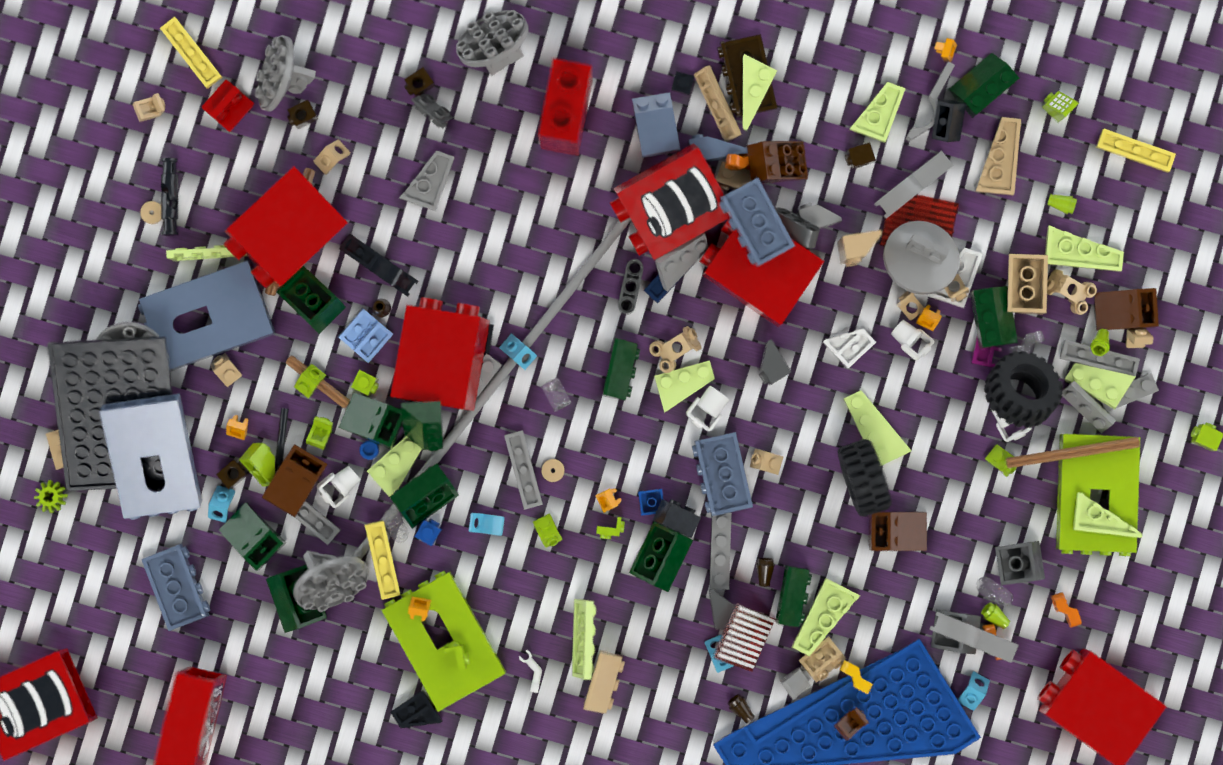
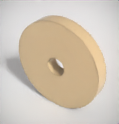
M155 201L146 202L140 211L142 219L148 224L160 222L162 220L161 205Z
M547 460L542 466V475L549 482H557L564 475V466L559 460Z

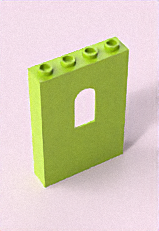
M1060 434L1059 449L1134 437ZM1140 447L1059 460L1056 549L1061 550L1062 554H1073V550L1081 551V554L1092 555V551H1100V555L1111 556L1112 552H1119V556H1131V553H1137V537L1073 530L1077 493H1082L1090 499V489L1109 490V511L1128 525L1138 529Z
M445 571L435 575L436 580L431 583L426 580L417 585L419 589L415 592H412L410 589L401 594L402 599L395 602L393 599L384 604L385 609L381 610L438 712L506 674L505 668L451 572L446 574ZM412 597L431 600L429 610L436 611L440 615L454 640L452 642H458L459 645L463 644L464 652H468L470 664H467L466 669L458 670L455 651L443 653V648L447 647V645L438 650L436 649L422 624V616L415 615L414 619L410 618L408 610Z

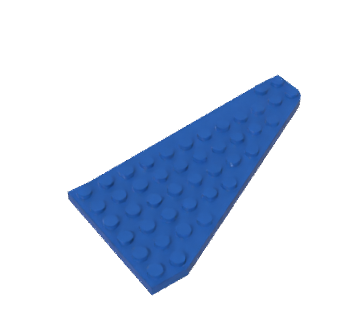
M917 639L903 649L860 669L861 678L873 684L868 694L853 687L852 677L848 675L726 735L713 743V746L725 765H843L953 755L981 737L920 639ZM858 708L865 714L869 723L846 741L834 725L848 711Z

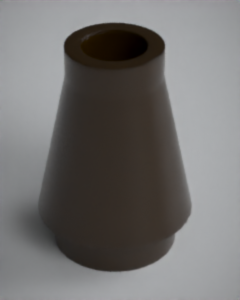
M377 299L372 305V311L377 317L383 318L389 315L391 305L386 299ZM379 304H383L382 310L377 309Z
M758 558L756 567L759 586L769 587L775 564L772 558Z
M737 694L728 701L729 709L745 723H749L755 717L744 696L741 697L740 694Z

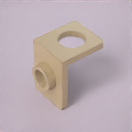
M336 140L321 151L315 158L314 163L327 175L340 160L349 156L350 152L340 140ZM335 146L341 148L343 154L336 152Z
M956 274L953 281H957L960 284V289L957 292H952L948 286L945 288L952 302L955 300L959 302L967 297L966 294L969 293L968 287L964 285L959 274Z
M906 291L899 297L900 302L896 305L911 321L923 311L924 307L914 296L915 293L909 294ZM910 302L917 305V311L913 314L906 310V306Z

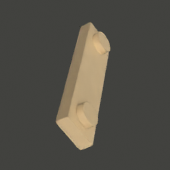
M710 65L702 68L694 76L724 141L730 142L742 135Z

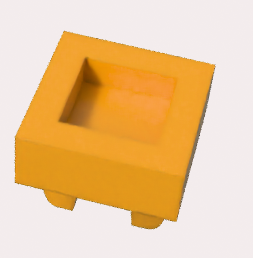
M947 38L945 43L936 42L934 50H936V53L941 54L943 61L951 62L957 44L955 40Z
M927 305L919 315L916 323L934 331L942 316L940 315V310L937 309L936 312L929 310L931 306Z
M234 415L232 419L228 420L226 435L245 440L248 419L245 418L244 422L241 423L238 422V416Z
M609 488L595 495L603 513L617 507L621 502V498L615 500L613 493L617 492L615 488Z
M412 597L408 610L410 618L414 619V616L418 615L422 616L421 621H425L428 616L431 600Z

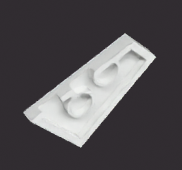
M964 248L959 254L960 263L957 274H959L970 292L983 253ZM952 281L948 286L949 290L957 292L960 289V284L957 281ZM945 289L937 293L928 294L927 296L964 308L969 293L966 294L967 297L959 302L956 300L952 302Z

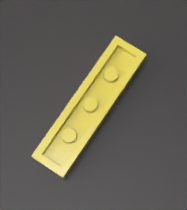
M173 17L160 27L161 31L207 89L223 78L176 17Z
M1102 129L1096 148L1167 173L1170 172L1176 155L1175 153L1107 129Z
M384 521L365 524L381 599L400 596Z

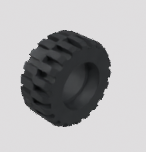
M1020 351L1019 353L1011 352L1009 355L1003 356L990 371L984 386V392L987 393L985 396L987 403L990 402L989 407L997 413L996 416L1000 419H1005V422L1010 425L1013 423L1016 427L1021 428L1023 425L1025 428H1031L1046 421L1060 404L1063 395L1061 390L1063 388L1062 382L1059 381L1060 376L1058 372L1053 370L1052 364L1045 362L1046 359L1043 357L1039 358L1034 353L1027 354L1026 351ZM1011 379L1026 383L1033 390L1036 400L1021 396L1014 389Z
M863 439L841 446L837 451L849 495L858 515L865 517L889 509L891 506L889 488L872 442L868 439Z

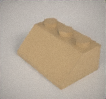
M882 231L842 236L837 242L840 263L846 264V267L859 264L881 236Z
M1009 254L1007 312L1021 314L1046 313L1048 255Z
M600 650L584 703L585 710L605 714L607 709L611 710L614 702L611 695L613 691H617L620 681L616 679L618 672L622 673L625 664L622 661V656Z

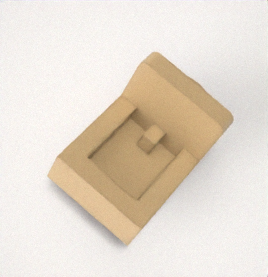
M159 93L133 103L139 122L159 117L163 114L165 102L163 98H160Z
M1146 328L1127 329L1125 345L1127 348H1144L1145 344H1153V336Z
M226 353L214 358L210 364L213 372L227 387L242 376Z
M755 449L751 457L750 467L779 475L783 456Z

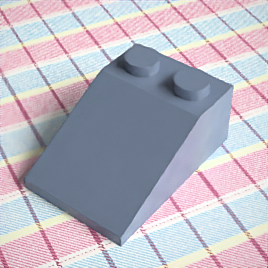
M670 92L633 98V111L642 158L680 152Z

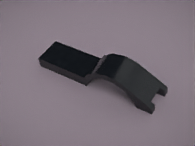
M352 234L348 235L339 248L407 297L414 283L417 284L419 282Z

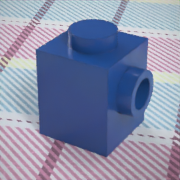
M431 518L429 521L424 520L415 537L433 546L442 531V528L439 527L440 523Z

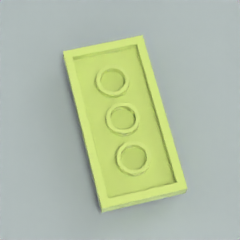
M574 599L572 676L584 680H592V675L594 674L592 655L595 653V646L593 644V636L595 635L593 616L596 614V607L594 601Z

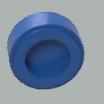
M365 441L360 446V454L364 459H375L379 454V446L374 442Z

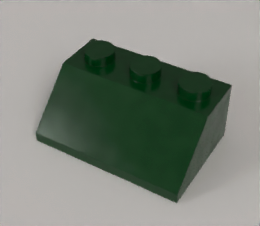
M991 53L948 90L958 102L966 103L965 110L973 119L1020 78L1005 61Z
M1008 286L979 289L970 292L979 349L1018 343L1013 312H1007Z
M615 338L603 396L626 401V397L631 396L633 386H629L630 378L634 379L636 367H633L634 359L638 360L640 353L636 343Z
M441 401L401 403L404 434L423 450L437 451L443 449Z
M436 463L428 467L418 477L411 479L404 487L397 489L389 497L413 529L458 497L459 494Z
M654 521L629 573L657 588L669 592L693 540Z
M307 565L266 578L284 633L327 618L325 611L319 612L318 610L304 609L296 602L293 591L297 581L309 571Z
M785 565L775 619L777 624L799 627L800 623L804 622L805 612H802L803 604H807L809 593H806V587L811 584L812 574H809L810 570Z

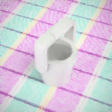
M902 320L891 333L901 344L902 350L914 360L925 357L931 351V347L934 344V340L921 329L915 328L905 320ZM921 337L928 344L917 354L911 347Z
M347 466L336 474L330 473L317 484V489L320 491L322 499L333 508H336L349 498V492L360 479ZM329 482L342 495L335 502L332 501L328 492L323 489Z

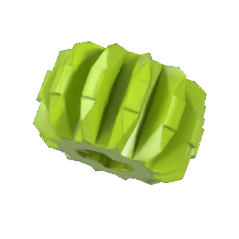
M48 480L47 484L42 482L40 484L42 489L36 488L35 490L39 493V496H34V499L40 500L36 506H42L43 512L48 510L49 513H54L55 509L60 511V504L66 505V502L62 500L68 497V494H62L66 488L60 487V482L54 484L52 480ZM49 493L54 494V496L52 497L53 500H48V497L50 496Z

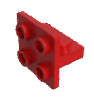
M225 80L203 104L202 109L227 131L231 132L252 109L254 103L236 86Z

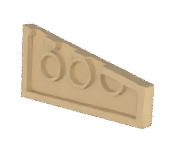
M1001 118L975 192L1014 195L1021 119Z

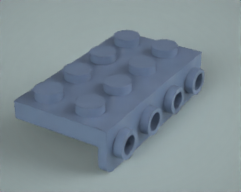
M758 178L720 198L721 202L719 205L724 213L727 212L731 218L728 222L733 230L738 231L740 235L737 237L742 247L746 246L749 252L747 257L752 265L755 264L758 267L795 246Z
M736 432L694 441L695 445L692 446L694 457L698 456L699 460L696 468L698 476L702 475L704 482L700 483L702 494L707 495L708 501L705 502L707 513H711V517L753 508Z
M183 544L141 559L168 631L210 616L208 613L210 606L207 600H203V588L200 582L197 583L195 575H197L193 564L190 565L188 560L190 554L187 547H183Z

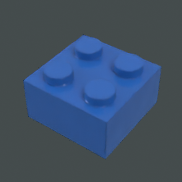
M662 489L638 492L641 516L656 514L663 499Z

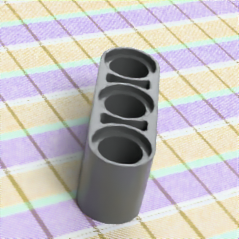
M775 208L790 238L805 248H815L820 228L787 209Z
M638 259L630 260L626 266L618 302V309L624 315L631 314L636 306L643 274V264ZM631 264H638L640 271L632 273L629 269ZM633 282L636 285V290L628 292L625 288L626 284ZM623 301H630L632 308L625 311L622 309L621 304Z

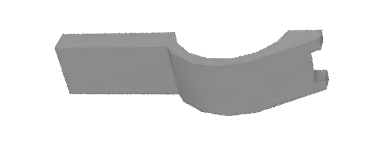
M948 61L927 98L933 107L931 122L921 128L912 127L905 140H913L934 125L937 98L955 66Z
M940 151L874 205L876 207L880 205L886 212L884 215L886 219L954 165Z
M936 612L935 615L939 617L935 627L931 626L930 630L1010 663L1012 662L1018 644Z

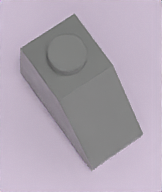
M812 203L804 204L797 211L798 216L818 226L820 229L842 221L840 216L817 204L813 206Z
M798 667L780 679V682L790 697L795 699L810 686L808 680L811 678L805 669L801 671Z

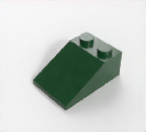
M304 265L276 292L318 334L346 308Z

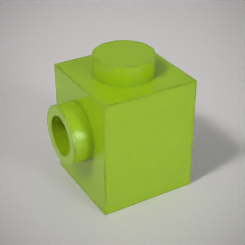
M359 370L351 387L371 396L372 393L375 394L379 387L377 383L379 379Z
M1206 422L1205 425L1198 424V427L1195 426L1191 433V437H1193L1191 442L1207 450L1217 451L1223 438V433L1216 430V426Z

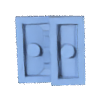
M362 308L338 338L369 363L391 338L393 333Z

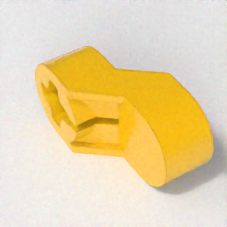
M844 660L839 670L852 677L853 687L868 694L873 684L861 678L859 667Z

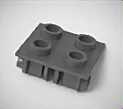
M424 93L411 99L416 106L415 109L422 114L425 113V117L429 115L428 120L431 121L433 119L432 123L438 128L444 129L448 124L447 121L454 118L450 115V111L447 108L438 105L435 102V98L429 94Z

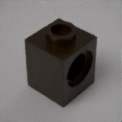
M424 67L404 79L407 84L404 87L410 96L414 94L417 97L435 86ZM415 80H422V87L415 88L413 86Z
M308 99L287 109L290 114L287 118L291 126L295 125L298 129L318 120ZM305 111L306 117L302 120L297 119L298 112Z
M870 142L846 151L845 160L848 166L851 165L852 170L876 161Z
M233 460L216 475L228 489H232L249 474L246 471L247 468L240 461ZM232 468H236L239 472L238 477L235 479L230 476Z

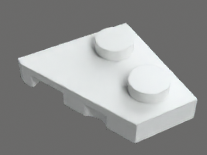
M859 329L826 339L823 343L848 369L876 341L864 329Z

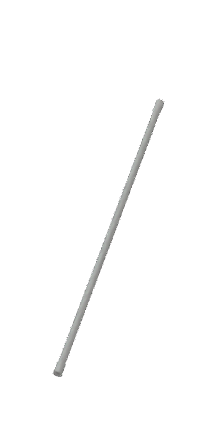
M630 218L622 223L620 221L617 222L522 341L528 348L532 346L630 223ZM509 358L476 399L475 410H467L444 439L443 449L435 451L415 477H418L428 467L441 460L516 366L517 363L513 359ZM394 503L381 518L384 521L385 528L399 512ZM367 537L351 557L363 558L370 549Z

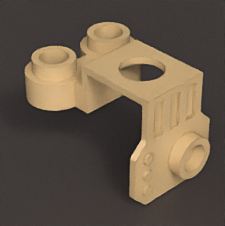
M1055 269L1047 280V294L1052 295L1056 292L1067 297L1068 301L1071 302L1070 309L1074 314L1082 315L1087 312L1088 304L1085 299L1086 297H1093L1097 292L1095 284L1090 282H1083L1081 284L1070 276L1063 275L1061 270ZM1070 284H1074L1075 288L1070 295L1067 288Z
M688 326L683 328V333L667 343L658 340L651 343L649 351L653 356L662 357L659 367L664 373H670L675 370V360L692 349L699 351L702 349L697 339V333ZM676 341L680 342L683 347L679 353L675 352L672 348L673 343ZM654 346L659 348L658 353L654 351ZM665 362L669 365L668 369L664 367Z

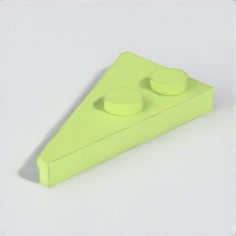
M745 54L743 56L742 123L743 130L747 131L777 70Z
M1077 493L1073 530L1142 538L1141 532L1084 496V494Z

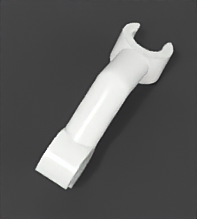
M526 650L529 654V659L523 660L521 656H519V659L527 663L534 671L530 692L538 693L542 669L533 660L531 652Z

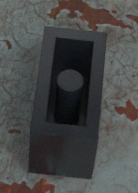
M940 100L937 102L932 139L944 142L960 141L966 103L954 100Z
M662 499L653 521L692 538L701 519L700 516L695 515L696 510L687 506L682 509L680 508L681 503L672 499L669 502Z

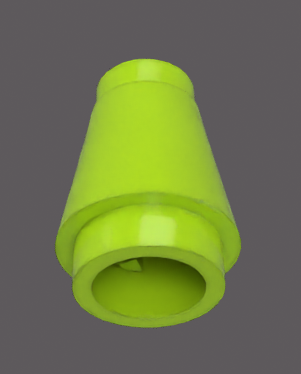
M1050 194L1047 205L1068 215V213L1073 214L1077 199H1074L1073 196Z
M1099 329L1090 344L1094 355L1104 356L1109 351L1108 330Z
M990 602L981 611L985 620L1002 629L1007 628L1010 624V620L997 604Z

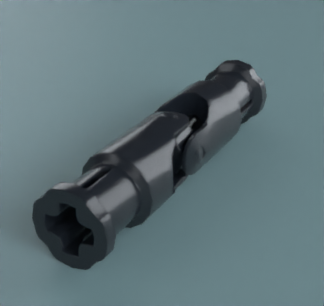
M161 158L163 163V174H161V219L163 220V231L161 235L177 236L178 175L176 174V163L178 159ZM169 201H172V206H171V208L169 207V205H168V203H167V202H169Z

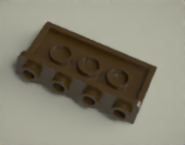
M761 34L727 42L721 41L720 47H717L718 56L723 58L724 65L721 66L723 77L727 76L728 84H725L727 95H731L732 98L730 109L732 114L735 113L736 118L743 116L744 54L768 66ZM772 82L756 114L777 109Z

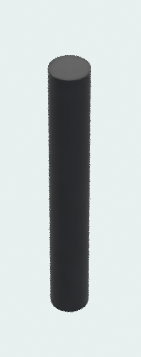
M281 408L275 458V465L281 466L283 463L289 411L286 408Z

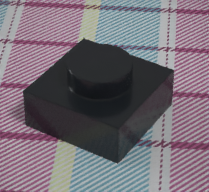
M676 71L671 91L690 96L695 76Z

